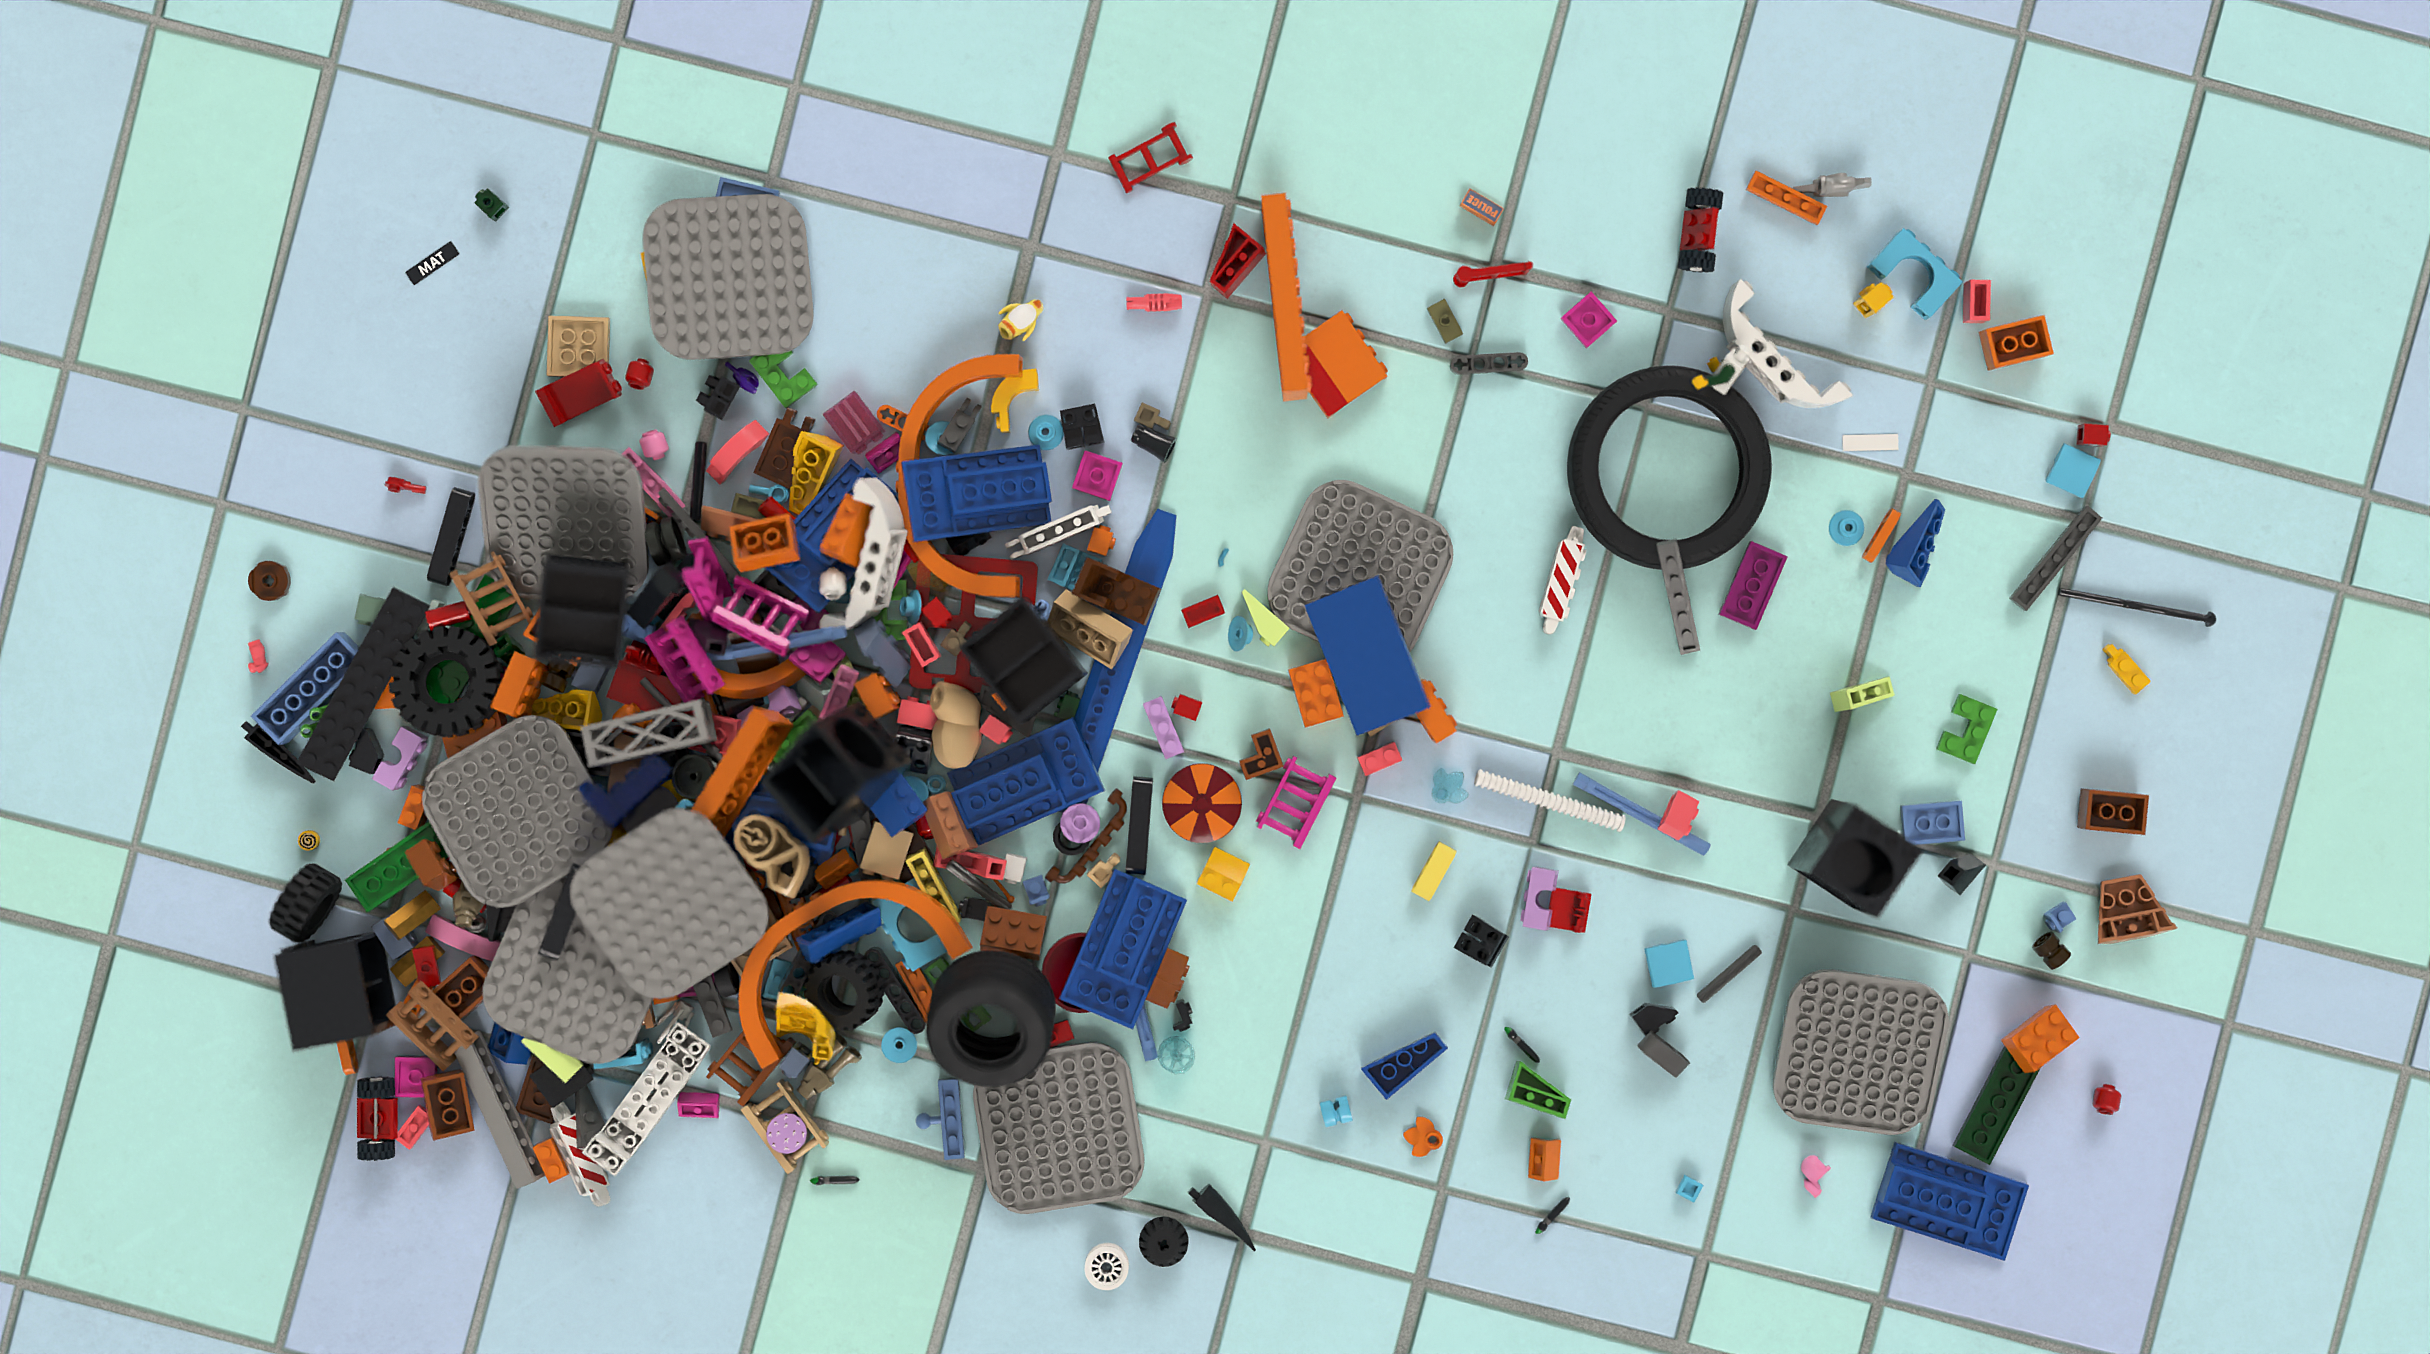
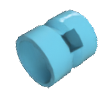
M1347 1096L1336 1098L1335 1102L1331 1100L1320 1102L1326 1128L1337 1125L1338 1121L1341 1123L1353 1121Z

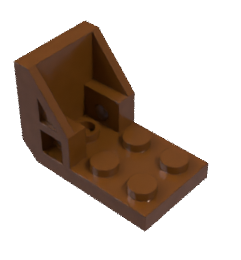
M1087 557L1071 594L1146 626L1161 588Z

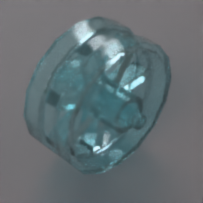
M1179 1036L1169 1037L1159 1046L1158 1060L1161 1066L1169 1073L1183 1074L1193 1066L1195 1050L1186 1039ZM1178 1041L1186 1043L1180 1050H1178ZM1174 1042V1049L1171 1050L1167 1047L1170 1043ZM1189 1047L1191 1055L1182 1054ZM1164 1049L1170 1052L1169 1056L1163 1057ZM1183 1058L1189 1059L1185 1066L1182 1063ZM1172 1059V1062L1168 1068L1164 1064V1061ZM1176 1062L1180 1064V1069H1173Z

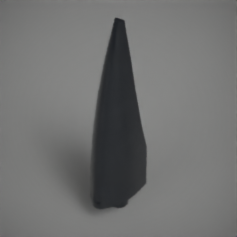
M247 721L242 724L241 727L248 732L244 738L258 750L312 784L316 782L305 767L296 764L297 758L283 744L278 745L258 723L254 727Z
M1210 1184L1205 1186L1200 1192L1193 1187L1188 1191V1194L1193 1198L1192 1201L1208 1216L1234 1232L1255 1252L1256 1249L1243 1224L1228 1203Z

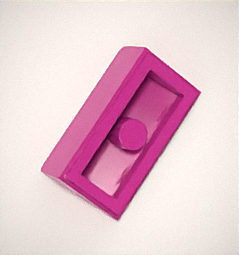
M898 432L893 433L865 454L867 460L878 474L899 460L901 436Z
M680 1092L677 1100L679 1117L719 1118V1094Z

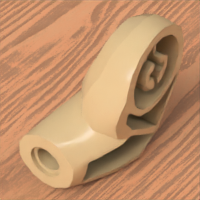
M940 681L933 688L930 698L931 708L938 718L932 729L931 737L934 753L938 761L945 767L952 769L963 768L973 761L981 745L982 733L979 732L981 728V704L972 691Z
M760 815L745 817L735 830L734 842L736 849L754 868L766 872L767 887L795 899L810 865L808 846L794 837L788 828L776 819ZM792 861V867L794 868L793 873L790 874L791 877L781 873V866Z

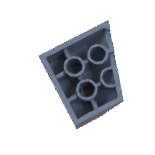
M872 616L853 630L862 653L866 657L868 656L875 667L879 666L878 669L894 688H897L911 668L908 661L910 656L904 649L900 650L897 647L899 643L892 634L888 636L885 632L887 630L885 625L880 620L876 621Z

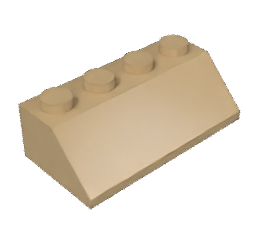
M1066 589L1054 601L1047 622L1062 640L1108 668L1113 669L1126 648L1133 629L1085 600L1072 595V592Z

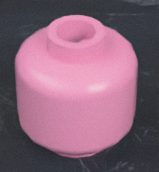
M657 429L643 433L642 438L639 440L644 456L647 458L652 457L653 460L665 457L664 453L669 449L663 432H658Z

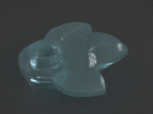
M1440 768L1433 777L1434 787L1431 791L1433 800L1441 804L1448 801L1455 804L1464 801L1469 796L1467 791L1460 788L1463 783L1464 773L1452 772L1447 775V772ZM1439 790H1444L1445 795L1443 797L1438 796Z

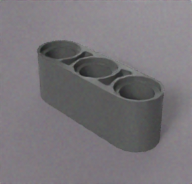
M1650 1031L1637 1044L1638 1048L1675 1078L1690 1064L1683 1054L1653 1031Z

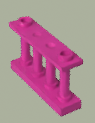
M709 539L689 540L688 545L695 558L694 568L683 569V577L704 620L713 622L712 615L715 607L718 605L723 608L724 598L732 597L734 592Z
M736 575L733 588L737 590L725 608L718 605L715 607L712 621L785 657L789 650L790 641L787 640L789 634L798 620L803 623L807 622L809 611L802 605H796L752 583L748 578ZM745 593L755 599L745 615L740 617L732 613V611ZM763 602L773 608L762 626H758L752 623L751 619ZM781 611L791 617L780 635H776L770 632L769 628Z
M682 615L666 624L667 632L662 627L644 638L684 703L696 701L704 697L705 695L702 691L705 689L708 694H711L725 685ZM671 638H674V640L678 644V649H676L670 640ZM682 655H684L690 664L689 666H686V664L682 660ZM693 672L696 673L697 677L701 681L699 684H697L696 680L692 676Z
M1293 756L1292 759L1287 758L1283 767L1286 771L1265 812L1260 811L1256 822H1258L1257 828L1259 829L1262 828L1263 824H1266L1291 837V840L1294 841L1293 846L1301 849L1336 777L1328 774L1327 777H1321L1295 764L1297 757ZM1291 770L1319 784L1318 786L1321 789L1318 795L1315 793L1312 795L1287 782L1286 779ZM1283 788L1310 802L1309 804L1312 807L1309 813L1306 811L1304 813L1278 800L1277 797L1281 789ZM1274 806L1300 819V822L1303 823L1300 830H1293L1268 817L1272 807Z

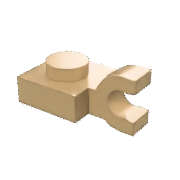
M1114 852L1106 863L1100 859L1087 872V876L1102 888L1109 881L1113 872L1112 868L1120 862V857Z

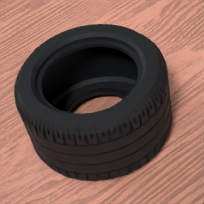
M982 950V952L978 951L960 957L941 973L932 992L925 1023V1035L933 1058L948 1074L974 1086L1003 1087L1004 1085L1008 1086L1027 1078L1042 1064L1050 1049L1056 1013V1002L1052 987L1038 967H1035L1034 964L1025 960V958H1021V956L1014 955L1013 953L1001 952L1000 950ZM984 1005L996 1006L1009 1012L1018 1022L1020 1030L1006 1037H985L968 1029L961 1022L960 1017L974 1007Z

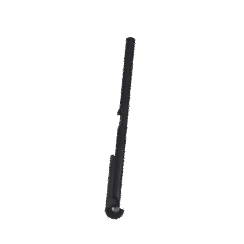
M2059 588L2058 590L2059 596L2194 621H2203L2206 627L2213 626L2216 623V615L2213 612H2208L2207 615L2065 588Z

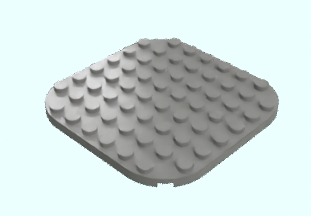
M769 194L685 198L665 202L657 207L648 217L643 230V247L650 323L657 342L673 356L686 360L777 355L792 351L805 340L813 324V302L807 237L802 216L791 203L783 198Z
M509 446L497 450L484 462L478 476V489L486 561L489 563L494 560L490 554L492 551L495 552L496 556H502L506 564L503 569L520 598L540 599L546 554L629 563L627 597L633 595L643 585L649 570L648 546L644 534L646 520L643 485L638 470L629 459L616 451L606 448ZM498 567L489 571L494 581L503 578ZM508 585L503 586L505 589H507L506 592L512 594Z
M1348 480L1327 482L1316 488L1304 503L1269 580L1268 602L1273 614L1290 629L1318 641L1304 605L1379 576L1410 653L1421 634L1452 566L1453 545L1446 529L1435 519L1358 483Z
M524 716L517 718L441 762L428 775L424 792H422L425 814L465 887L475 899L483 904L494 907L517 905L566 877L572 863L582 866L588 859L604 850L612 836L613 820L606 801L567 732L558 723L546 717Z
M682 808L661 812L588 859L578 869L571 884V901L577 915L628 985L638 993L651 998H669L687 990L752 948L762 938L768 923L769 910L763 893L715 825L703 814Z
M566 877L517 904L485 978L483 1001L490 1017L502 1028L530 1040L546 1044L547 1047L581 1061L592 1064L607 1063L621 1057L632 1047L653 998L638 993L628 985L577 913L558 961L537 955L566 880Z
M1833 969L1818 970L1804 976L1791 990L1786 1005L1772 1082L1773 1093L1778 1105L1789 1117L1806 1124L1885 1135H1898L1911 1131V1128L1918 1123L1921 1124L1926 1119L1932 1108L1949 1023L1948 1010L1944 1001L1933 988L1913 980Z
M1085 1042L1050 1048L1042 1064L1027 1078L1008 1086L1004 1085L1003 1087L974 1086L973 1101L987 1186L993 1198L1006 1207L1007 1210L1020 1214H1032L1112 1201L1130 1193L1140 1180L1144 1169V1151L1132 1077L1126 1060L1114 1048L1098 1042Z

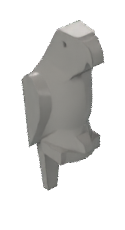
M1846 173L1819 176L1818 179L1813 180V184L1796 186L1793 189L1798 192L1814 193V196L1843 197L1848 196L1852 190L1870 188L1872 183L1871 177L1854 178L1847 176Z

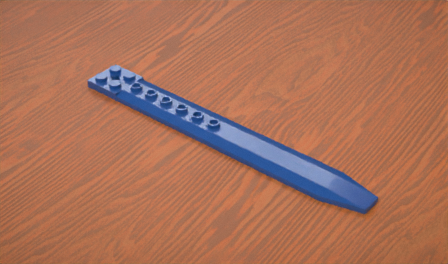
M1160 509L1156 510L1134 545L1125 574L1162 589L1173 558L1177 515ZM1157 601L1146 626L1111 611V617L1133 629V632L1113 669L1108 668L1097 660L1094 661L1074 718L1097 773ZM1088 798V799H1085V800H1083V801H1081V802H1078V803H1085V804H1087L1089 798ZM1067 808L1062 809L1058 812L1063 813Z

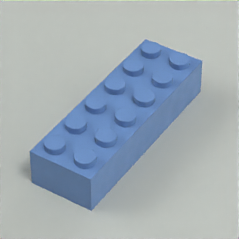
M336 632L251 717L278 745L288 744L300 732L301 726L308 724L312 720L309 715V711L312 708H320L329 704L360 647L345 632ZM314 712L312 715L316 716L319 712Z

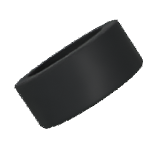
M1060 821L1053 832V842L1056 848L1066 855L1082 853L1088 847L1090 841L1081 843L1075 848L1066 847L1060 839L1062 831Z
M731 961L713 972L717 990L723 998L739 993V975Z

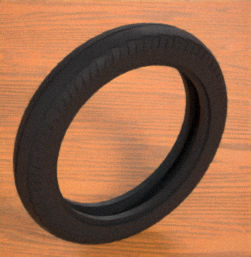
M1656 366L1635 371L1616 380L1601 391L1588 405L1580 417L1570 441L1567 458V479L1570 495L1580 519L1592 536L1606 549L1618 557L1642 567L1662 570L1656 543L1668 540L1649 537L1625 524L1608 504L1599 478V455L1604 438L1614 421L1630 406L1646 399L1667 396L1696 402L1720 419L1729 431L1737 450L1739 477L1730 505L1724 514L1703 532L1686 539L1677 540L1683 569L1710 562L1737 545L1759 518L1769 493L1772 474L1771 452L1766 432L1758 415L1748 401L1732 386L1725 395L1709 385L1700 389L1695 388L1692 380L1696 376L1702 375L1704 380L1708 376H1713L1698 369L1683 366Z

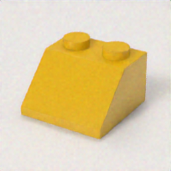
M1214 847L1197 880V884L1233 902L1250 864Z

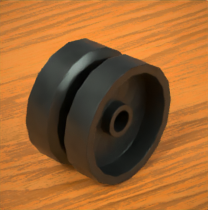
M674 517L662 519L660 525L657 522L646 524L645 539L650 554L657 566L668 564L670 558L678 561L687 556L683 535Z
M692 754L682 757L677 761L672 770L671 778L674 789L682 797L697 799L706 787L707 781L717 769L718 762L714 758L704 755Z

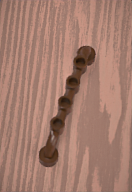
M1116 788L1107 799L1112 805L1115 803L1119 805V811L1116 815L1112 817L1108 825L1099 833L1095 841L1086 849L1067 875H1059L1060 870L1056 866H1052L1044 877L1047 881L1051 883L1054 880L1065 884L1072 881L1076 876L1082 877L1087 870L1084 867L1089 860L1094 862L1100 854L1097 851L1101 845L1106 847L1111 841L1110 833L1114 829L1116 831L1120 830L1125 823L1122 819L1127 812V805L1121 797L1123 793Z

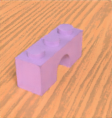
M782 685L768 694L770 702L768 710L778 711L786 719L793 718L796 713L801 711L795 690ZM751 705L737 715L738 719L742 720L741 727L747 720L748 714L756 706Z
M1162 696L1143 703L1165 759L1183 753V746Z
M401 726L391 743L401 751L400 762L393 764L390 761H381L372 779L392 791L403 788L408 780L406 776L417 764L416 759L419 753L422 754L427 747L425 742L428 737L408 726Z
M1535 866L1532 867V870L1528 871L1527 882H1529V889L1525 890L1524 893L1526 908L1521 913L1523 927L1545 931L1550 929L1552 910L1543 908L1539 903L1538 897L1543 890H1556L1558 870Z

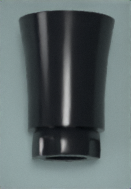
M1140 424L1136 427L1131 438V442L1156 456L1164 463L1169 459L1177 441L1176 437L1165 435Z
M721 696L726 714L731 718L736 717L751 705L760 707V705L765 704L763 697L734 699Z

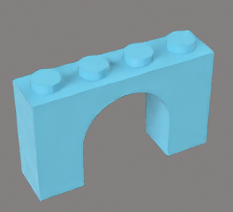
M1903 228L1894 235L1866 267L1882 280L1888 276L1901 260L1914 259L1921 262L1927 269L1929 282L1926 290L1911 305V308L1926 320L1932 317L1963 281L1959 279L1960 275L1956 271L1949 270L1945 266L1943 259L1938 256L1935 257L1926 244L1920 243L1915 239L1916 236L1912 231Z
M915 878L905 883L920 889ZM880 898L873 901V904L880 909L881 918L884 922L882 927L887 935L891 934L894 941H892V944L897 952L901 951L904 957L902 962L907 970L911 969L913 972L947 952L937 934L925 941L915 942L907 939L901 933L898 920L901 911L906 906Z

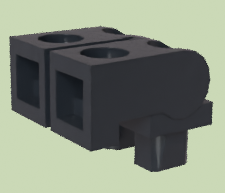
M709 375L705 385L711 387L714 391L711 396L700 392L696 401L705 407L704 411L722 420L740 386L723 376L719 379Z
M1095 404L1060 410L1067 450L1085 447L1081 427L1084 430L1087 446L1105 443Z
M906 724L899 725L894 741L912 760L910 771L927 775L932 761V730H922ZM915 764L924 765V767L919 768Z
M1472 914L1464 931L1478 938L1481 942L1462 932L1454 948L1492 968L1509 936Z

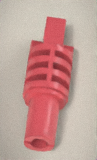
M1158 293L1146 294L1144 297L1126 298L1127 310L1145 309L1147 312H1160L1182 309V296L1177 294Z

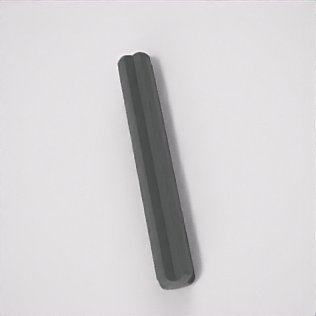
M952 859L948 862L947 870L995 907L1011 909V903L957 861Z
M1753 945L1704 987L1696 995L1702 1003L1708 1001L1762 954L1760 948Z

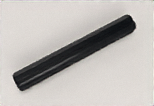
M701 441L695 443L690 518L698 521L701 520L707 451V443Z

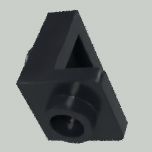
M965 897L964 901H960L958 912L961 913V918L985 921L989 901Z
M1184 999L1176 1001L1182 1021L1173 1024L1174 1031L1178 1029L1179 1032L1190 1028V1024L1193 1023L1190 1015L1193 1013L1189 1002L1185 1003Z

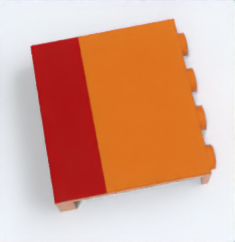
M1342 310L1305 335L1307 348L1304 356H1308L1309 361L1306 376H1310L1311 379L1310 394L1327 419L1388 376L1386 374L1388 372L1383 362L1378 363L1375 356L1377 354L1372 346L1369 345L1367 347L1363 341L1365 339L1360 329L1356 330L1353 327L1352 323L1354 321L1349 313L1344 314Z

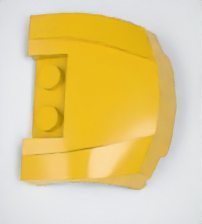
M779 992L776 1007V1036L782 1037L785 1034L801 1033L813 1043L812 1058H815L814 1064H819V1061L823 1059L829 1061L833 1054L836 1039L835 1031L831 1024L808 1001L794 995Z

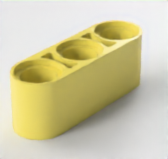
M1439 841L1418 876L1411 892L1430 901L1457 851Z

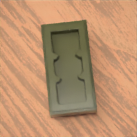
M1445 299L1427 308L1445 344L1463 335Z
M735 493L731 508L732 513L759 520L767 519L758 511L764 500Z

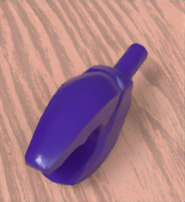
M727 361L725 366L733 372L732 377L742 389L756 394L759 381L755 374L742 367L736 369Z

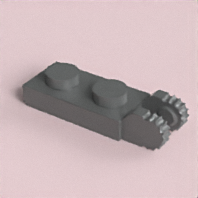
M966 398L960 410H957L938 440L939 445L954 454L974 424L975 418L982 407L977 404L971 416L965 414L964 412L971 402L969 398Z

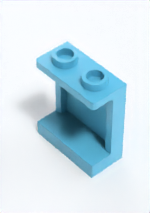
M649 1037L644 1038L636 1044V1051H628L621 1057L607 1063L593 1064L594 1069L642 1064L653 1054V1044L649 1042Z

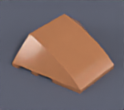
M2141 874L2100 882L2098 944H2114L2146 938L2177 929V926L2167 916L2164 907L2162 908L2156 900L2155 894Z

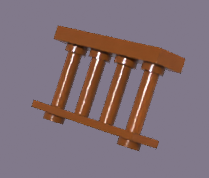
M742 1031L718 1062L714 1060L708 1067L709 1073L706 1077L710 1079L714 1074L719 1076L739 1092L740 1099L737 1102L741 1106H745L794 1046L796 1041L790 1037L786 1041L784 1039L781 1040L771 1032L784 1056L766 1066L760 1072L759 1070L756 1071L733 1052L739 1043L752 1052ZM727 1058L752 1077L751 1080L753 1082L749 1087L740 1084L720 1067Z

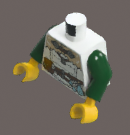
M1739 345L1737 349L1733 348L1721 362H1719L1717 357L1711 358L1710 362L1706 364L1712 372H1715L1714 375L1708 376L1706 380H1704L1702 375L1696 376L1692 380L1694 387L1700 389L1709 385L1725 395L1750 361V358L1747 357L1750 350L1744 345Z

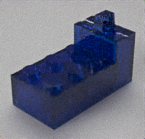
M655 752L652 755L647 754L640 761L641 764L637 769L633 767L629 770L621 784L619 782L615 783L609 789L611 791L610 794L598 783L593 785L587 780L578 787L583 803L611 832L671 777L672 769Z

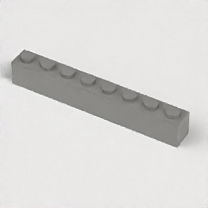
M479 1030L475 1032L479 1037L466 1050L460 1046L454 1054L516 1188L519 1189L545 1176V1173L532 1148V1142L489 1048Z

